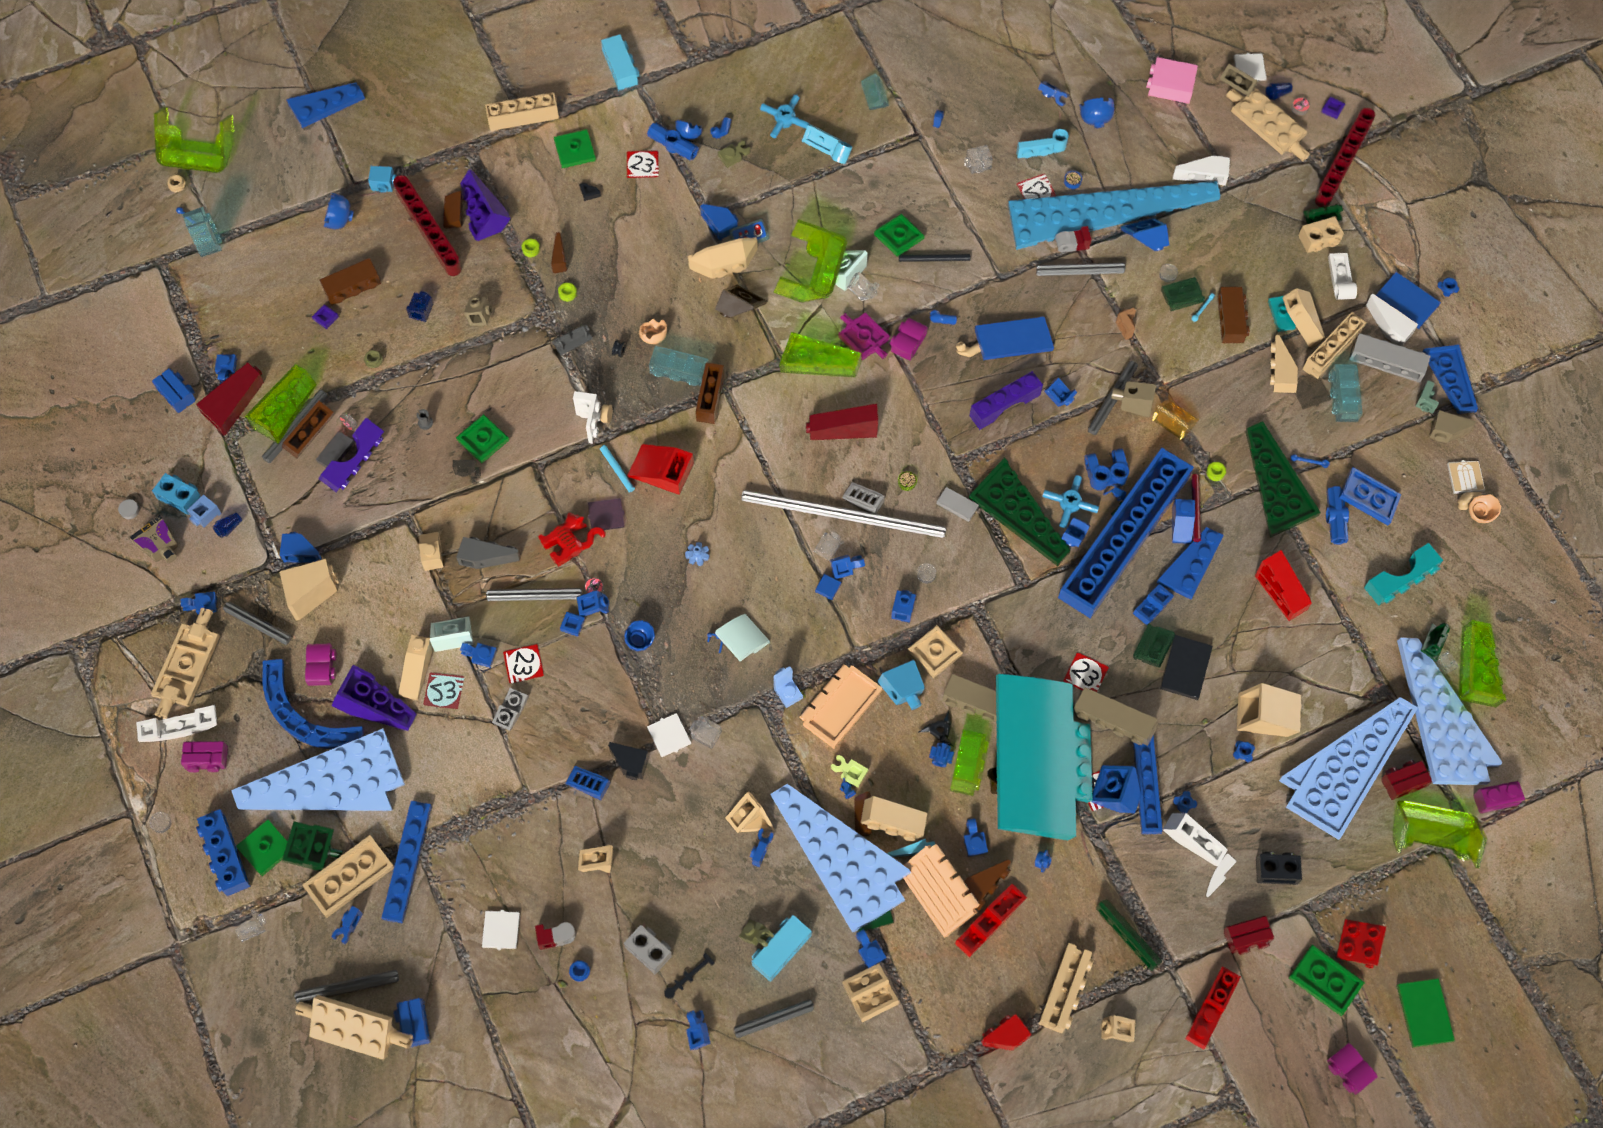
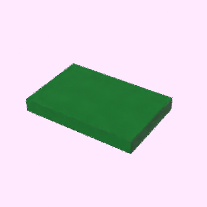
M1313 944L1289 976L1290 980L1340 1016H1343L1365 983Z
M1439 978L1396 985L1412 1048L1455 1041Z

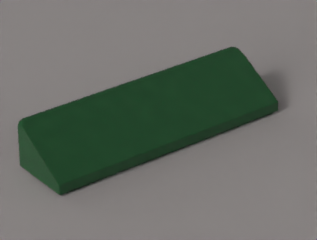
M1105 899L1098 904L1096 910L1150 971H1153L1162 963L1157 954L1109 900Z

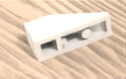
M1210 156L1175 167L1173 179L1200 183L1217 181L1218 185H1226L1229 176L1230 158Z
M1372 294L1366 306L1384 336L1392 344L1403 346L1414 333L1418 324L1376 295Z
M1172 813L1162 829L1176 842L1215 866H1219L1228 850L1186 813Z

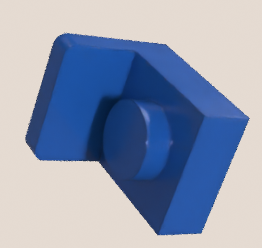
M597 590L577 597L580 616L585 617L599 611L605 614L609 612L607 596Z

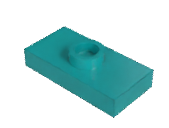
M1284 296L1268 299L1277 332L1296 329V325L1287 312L1283 300Z

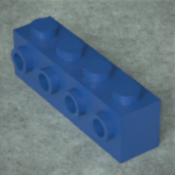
M219 809L197 818L199 826H196L199 836L204 838L205 844H202L205 854L207 856L210 855L211 862H209L212 873L217 875L218 880L215 883L219 892L222 891L226 896H230L251 887L225 814Z

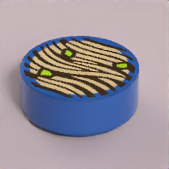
M1076 171L1066 173L1064 178L1065 186L1069 189L1079 188L1082 182L1081 174Z

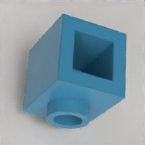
M370 167L368 182L371 191L393 192V180L397 176L393 173L392 167Z

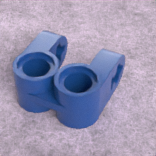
M1122 448L1112 450V467L1099 466L1095 453L1085 455V466L1092 488L1104 490L1107 486L1122 487L1126 483L1129 468ZM1115 473H1119V474H1121L1122 476L1119 477V476L1115 475ZM1097 476H1101L1104 479L1100 480L1097 478Z

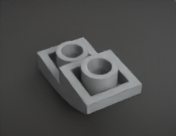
M510 688L503 704L499 706L492 723L511 731L529 696Z

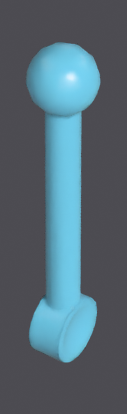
M1211 293L1208 300L1204 303V305L1200 308L1196 315H1193L1191 317L1192 321H1198L1199 315L1207 307L1210 301L1214 299L1215 294Z

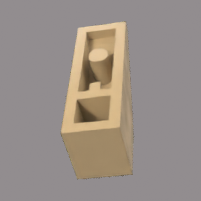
M411 635L404 661L399 697L418 701L433 653L430 638Z

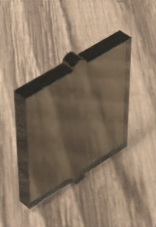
M1312 374L1308 376L1302 375L1297 380V390L1294 394L1303 410L1312 406L1318 407L1319 404L1331 400L1320 377L1317 379Z

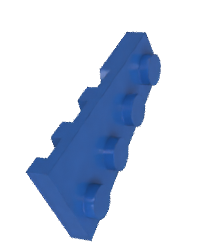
M351 83L286 99L301 127L304 128L364 100L365 97L357 83Z
M1460 345L1423 349L1422 352L1430 356L1428 364L1457 414L1475 413L1478 407Z
M1206 527L1201 532V541H1193L1157 580V583L1192 600L1224 535Z

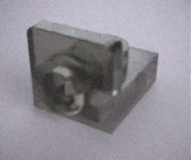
M453 460L452 467L455 475L461 477L471 475L473 484H477V478H481V468L477 466L476 460Z

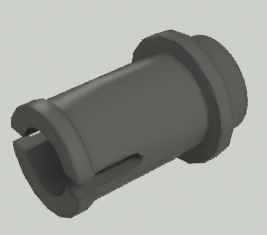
M425 409L419 410V413H417L419 427L423 430L430 429L433 421L429 417L428 411Z

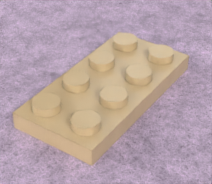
M369 835L302 886L324 916L328 918L393 870L394 866L371 835Z

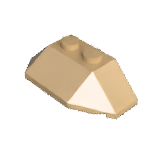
M739 238L698 251L694 255L688 256L689 269L711 279L721 278L731 273H739L747 269L757 252V238Z

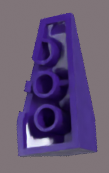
M469 169L460 184L463 199L467 201L468 209H466V215L470 216L471 221L468 224L474 239L480 241L502 232L508 224L510 216L500 201L478 176Z
M352 665L331 705L349 715L407 731L417 715L403 701L391 695L385 685L382 687L371 673L355 665Z

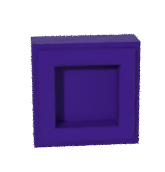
M1329 97L1321 112L1338 119L1345 107V103Z
M324 304L312 318L327 330L339 316Z

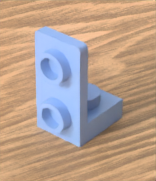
M791 666L786 669H779L774 675V690L784 706L788 708L803 699V695L793 682V669Z

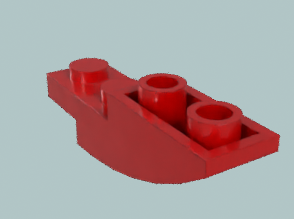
M1223 966L1221 967L1191 1024V1028L1185 1038L1187 1041L1203 1050L1206 1048L1241 976Z

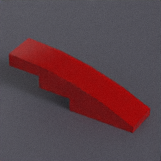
M1011 884L986 908L985 912L971 924L954 944L970 958L1018 909L1027 897Z

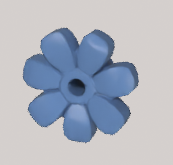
M697 542L696 546L690 544L688 546L689 551L685 552V557L689 559V563L692 565L697 562L698 566H702L703 560L708 561L709 554H707L709 549L707 546L702 548L701 542Z

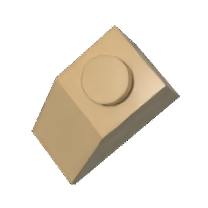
M439 532L420 535L419 549L424 570L444 568Z

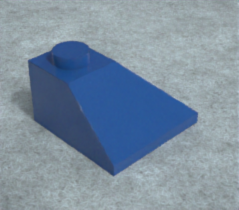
M1155 218L1120 227L1123 232L1153 251H1159L1164 249L1165 246H1169L1167 224Z
M1102 765L1092 794L1093 801L1091 802L1119 813H1135L1141 797L1136 768L1134 766Z

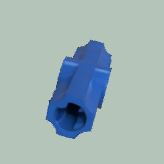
M652 123L649 127L647 136L664 145L668 152L677 153L689 161L694 160L699 147L680 137L678 131L668 130L658 123Z
M1333 486L1326 491L1328 505L1326 509V522L1329 524L1331 542L1336 545L1347 543L1349 540L1347 528L1349 509L1345 507V501L1339 498L1342 490L1340 486Z

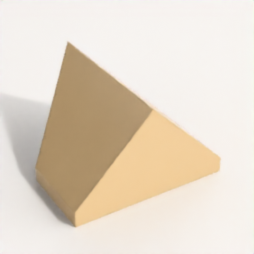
M747 792L726 816V820L737 833L759 831L761 828L764 831L775 830L764 809L750 792Z

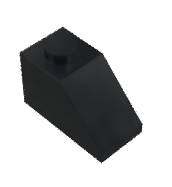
M609 742L610 753L623 775H626L625 777L631 780H637V778L643 780L649 760L648 751Z

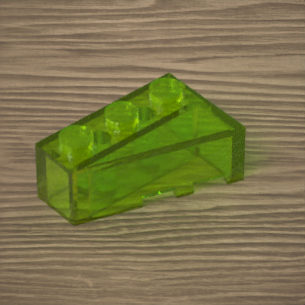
M963 729L950 791L973 796L975 790L979 791L981 779L978 778L979 771L983 772L985 760H982V755L987 753L989 742L985 741L987 734Z

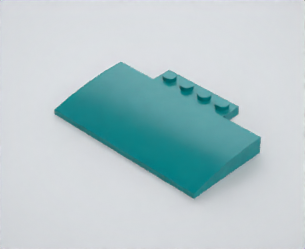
M997 674V829L1067 841L1075 838V800L1088 803L1093 801L1091 729L1090 724L1073 721V685L1041 678Z

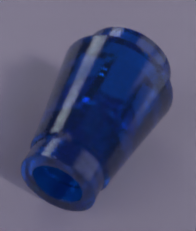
M1290 82L1270 83L1265 90L1268 99L1276 100L1291 93L1293 86Z
M235 512L215 521V525L212 528L220 538L228 537L242 522V518Z

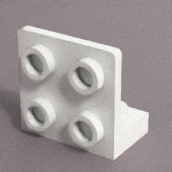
M574 391L573 400L576 415L588 418L586 430L589 443L593 444L594 438L598 437L599 428L597 427V422L601 421L600 402H598L597 394Z

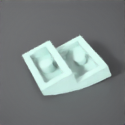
M746 614L729 621L715 632L740 662L751 653H757L770 643L768 638Z

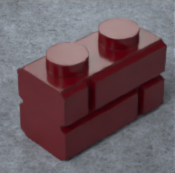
M1410 760L1404 763L1400 769L1392 767L1386 770L1381 781L1385 789H1387L1391 800H1395L1428 787L1432 783V778L1426 771L1423 761L1414 762V760Z
M1266 916L1230 925L1223 930L1232 954L1238 952L1239 955H1244L1251 952L1250 949L1258 947V950L1269 947L1270 943L1274 940V935Z

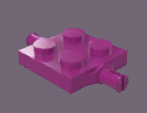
M846 313L840 317L847 326L838 333V337L862 361L873 353H877L882 359L887 357L888 353L881 347L890 340V336L868 314L864 313L859 318L853 320Z

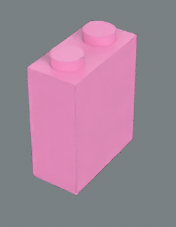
M1157 57L1156 63L1152 64L1150 74H1153V76L1148 79L1147 88H1150L1148 95L1189 103L1198 65Z

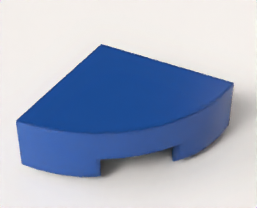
M937 109L933 127L939 128L941 126L944 116L943 111Z

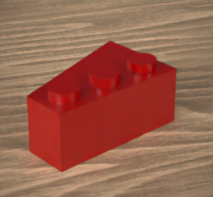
M1282 550L1262 561L1255 577L1288 621L1306 612L1312 604L1311 599L1305 592Z

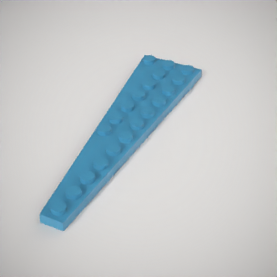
M1217 181L1013 200L1008 201V208L1016 250L1037 245L1039 242L1054 241L1055 236L1063 231H1077L1084 226H1088L1089 231L1099 230L1139 220L1140 217L1148 215L1149 217L1156 216V213L1160 212L1168 213L1177 208L1184 209L1193 205L1217 201L1220 199V191Z

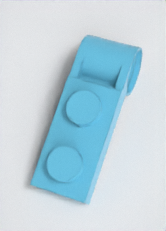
M811 124L808 125L802 139L806 144L832 156L833 160L842 164H846L852 150L850 144Z
M1057 129L1053 132L1052 138L1018 142L1017 158L1046 156L1052 153L1063 152L1066 149L1069 135L1064 129Z

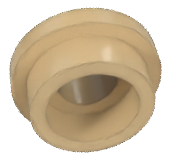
M172 175L168 179L167 185L172 192H180L185 188L186 182L183 177Z

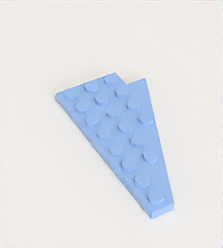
M381 729L231 791L239 810L391 811L393 809L387 792L404 786L405 783L385 730Z

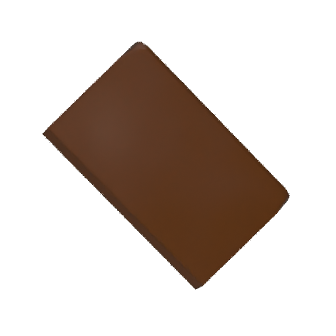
M461 191L445 196L444 228L462 227L463 196Z
M870 792L860 794L854 799L855 832L861 836L871 835V829L867 827L868 825L861 823L864 801L871 797Z

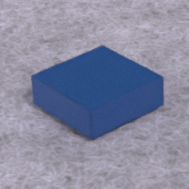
M824 574L815 592L833 600L841 586V582Z
M566 612L560 626V631L579 636L585 622V617Z

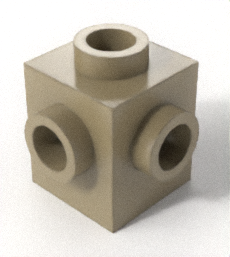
M487 297L469 298L464 314L470 326L487 325L490 315L493 313V307Z

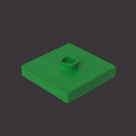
M587 129L553 137L562 169L596 161Z
M900 214L874 231V235L897 257L924 240L925 236L903 214Z
M483 414L459 434L456 440L482 464L509 441V437Z
M266 820L237 844L236 847L263 877L282 861L287 840L269 820Z

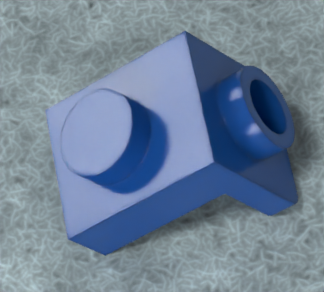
M1059 377L1054 379L1044 390L1058 407L1071 404L1075 399L1074 396L1077 394L1076 390L1070 391Z
M1074 517L1061 539L1065 540V543L1069 546L1079 547L1090 528V524Z

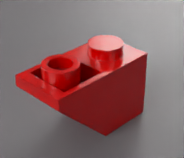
M1016 1014L1012 1017L1007 1015L999 1022L1000 1026L994 1030L991 1027L983 1034L984 1038L981 1044L985 1047L1013 1051L1028 1040L1032 1034Z

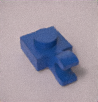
M1046 81L1041 82L1038 87L1044 96L1048 98L1055 97L1056 103L1060 106L1065 105L1061 101V97L1068 98L1070 96L1067 92L1060 91L1061 89Z
M217 354L215 372L218 374L217 379L220 380V384L229 378V374L235 373L237 363L235 354Z
M849 555L830 559L835 579L853 575L852 569L865 566L864 558L861 555L854 556L852 559H850Z
M216 593L195 594V599L182 598L181 607H183V611L196 609L197 614L200 613L201 608H205V611L209 609L215 613L217 612Z
M462 643L460 651L462 655L472 657V663L491 668L497 649L481 643H477L476 648Z
M975 818L967 820L966 825L969 835L963 837L967 856L971 857L988 853L984 832H977Z
M762 828L758 832L760 842L758 846L753 847L750 854L752 865L759 868L768 850V845L773 840L772 832L768 838L762 837L764 832Z
M353 906L350 910H347L342 918L343 926L334 930L332 938L336 940L339 934H344L341 942L346 944L351 932H354L363 915L362 912Z
M864 929L856 933V938L862 946L858 953L867 968L887 958L876 940L870 943Z
M695 1010L688 1012L687 1019L690 1028L686 1029L690 1050H697L711 1044L707 1024L702 1023L704 1020L703 1011L700 1010L695 1013Z

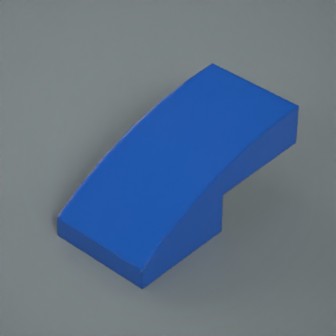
M1159 584L1134 610L1133 615L1148 626L1168 605L1174 595Z

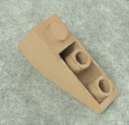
M1296 288L1285 295L1283 300L1287 312L1308 346L1312 348L1326 338L1311 293Z
M1275 335V342H1271V353H1274V358H1271L1270 369H1274V374L1270 375V385H1274V392L1296 393L1298 367L1281 337Z

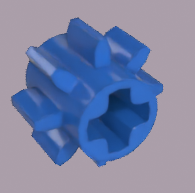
M937 743L936 747L932 746L929 758L933 759L932 764L938 767H946L947 763L952 764L954 757L951 746L944 743Z

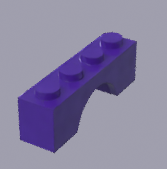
M1031 371L973 404L969 416L978 429L981 430L995 422L998 416L1010 406L1019 402L1026 404L1039 397L1043 384L1034 372Z
M365 418L352 435L357 447L355 457L346 462L331 461L318 479L336 493L340 488L344 490L350 482L348 477L351 474L356 475L361 468L359 463L362 460L367 461L372 454L370 449L373 446L378 447L384 439L381 437L384 431Z

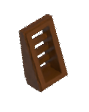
M556 232L551 260L553 273L567 272L560 232Z

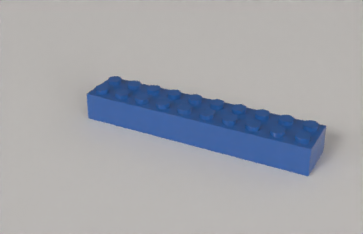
M1161 448L1063 585L1058 599L1091 619L1188 481L1194 467Z

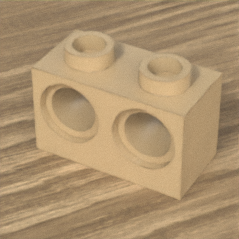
M1331 217L1302 226L1298 236L1306 252L1309 253L1312 251L1318 252L1329 246H1337L1344 233L1336 217Z

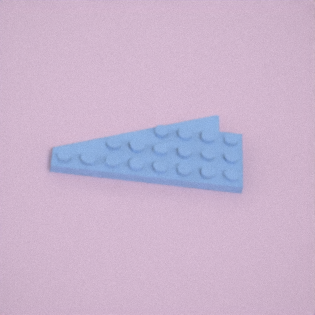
M1400 638L1397 643L1412 703L1418 707L1415 715L1432 783L1453 785L1489 784L1490 778L1487 767H1499L1502 765V761L1435 662L1420 651L1422 648L1420 640L1418 638Z
M1401 697L1283 775L1279 781L1295 790L1286 808L1339 840L1418 707Z
M786 784L770 794L853 933L905 901L895 883L911 874L908 868L790 785Z

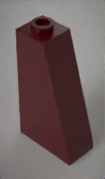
M247 362L196 404L200 413L223 436L229 432L263 385L262 372L257 366L252 367Z
M877 404L809 415V422H806V433H810V440L877 438Z

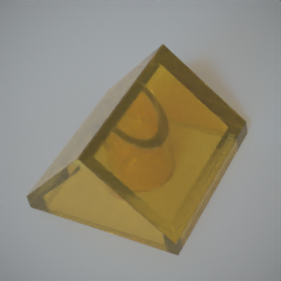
M1170 399L1158 404L1152 418L1153 421L1182 441L1199 421L1198 418Z

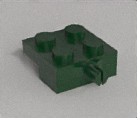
M293 821L282 862L322 871L329 856L339 858L342 856L343 850L331 848L334 829Z

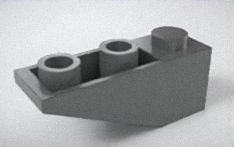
M463 537L456 556L459 565L474 569L517 562L521 558L519 550L513 546H500L496 542H484L476 537Z

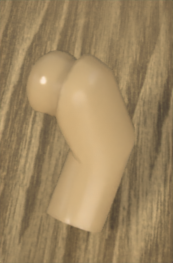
M963 342L956 344V352L962 356L972 357L981 352L979 343L971 347L966 346Z
M1482 492L1463 493L1457 500V503H1459L1458 508L1460 510H1467L1471 500L1482 495Z

